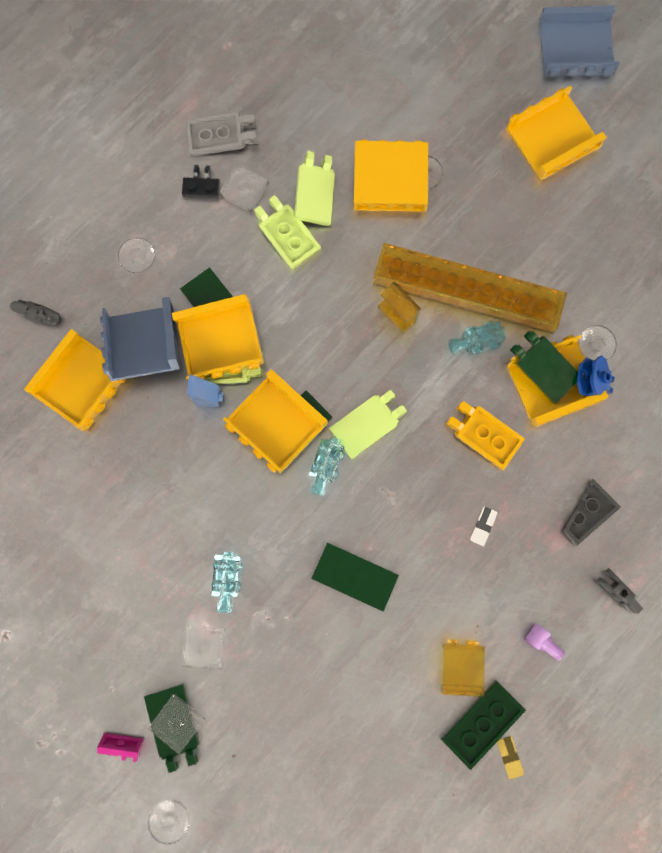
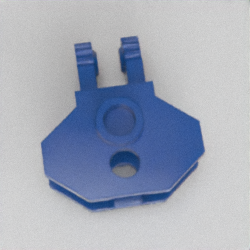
M598 356L595 360L585 358L579 364L577 385L581 395H601L605 390L607 394L613 393L610 383L614 382L615 377L611 375L612 371L609 370L605 357Z

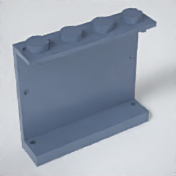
M615 5L544 7L540 16L544 76L568 75L572 77L576 75L592 76L603 74L607 76L615 74L620 65V61H614L611 19L615 13Z
M170 297L162 298L163 308L109 317L106 309L102 308L103 316L100 317V322L103 328L101 339L104 347L101 350L105 359L102 368L104 374H107L111 381L180 369L176 327L172 316L174 308Z

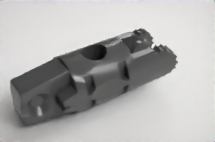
M17 300L9 305L12 311L26 318L51 325H57L59 322L60 314L43 305L25 300Z
M608 568L605 573L614 583L609 585L601 577L597 581L625 610L629 608L633 613L639 614L644 608L636 601L638 597Z

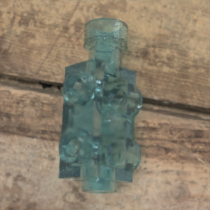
M488 321L477 328L470 326L465 329L461 335L462 338L448 340L450 351L452 354H455L466 348L467 353L478 354L484 351L483 348L489 346L490 349H496L506 339V330L504 326H501L500 321L494 323L493 321ZM477 335L478 340H475L473 336Z
M330 437L329 440L321 438L309 473L310 476L316 478L315 483L311 486V493L325 496L327 482L333 483V480L337 478L339 462L345 456L344 446L340 445L341 440Z
M223 552V556L215 555L213 582L211 585L212 595L219 596L216 612L232 613L231 597H237V593L241 589L238 578L239 572L242 570V562L240 557H235V552Z

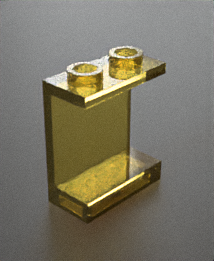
M395 281L392 282L380 293L385 300L378 305V308L404 334L417 322L421 308Z
M447 639V643H442L444 648L443 684H441L440 692L443 695L484 697L485 646L479 645V641L467 640V644H459V640Z

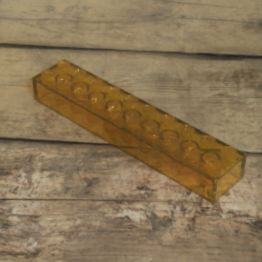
M383 243L373 277V285L549 334H553L559 327L567 292L388 243Z

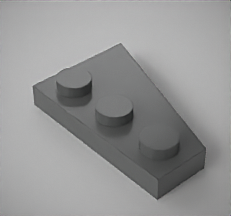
M592 479L563 532L578 546L619 510L621 506Z

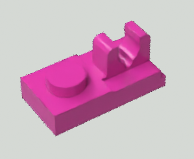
M104 733L97 746V753L121 756L123 761L126 760V757H131L133 762H137L144 738Z

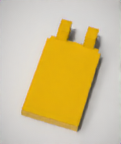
M464 401L460 402L456 409L462 414L467 415L463 422L451 416L445 424L456 431L454 433L456 438L499 469L504 470L525 438L479 405L472 407Z

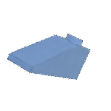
M189 375L187 395L195 405L201 407H220V402H223L224 393L219 385L194 375Z

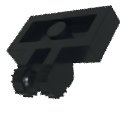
M194 165V178L183 177V197L219 199L220 180L210 179V165H205V178H199V165Z

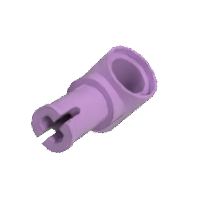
M535 624L524 640L538 651L545 650L556 660L560 661L564 657L565 651L552 641L551 634L547 630Z

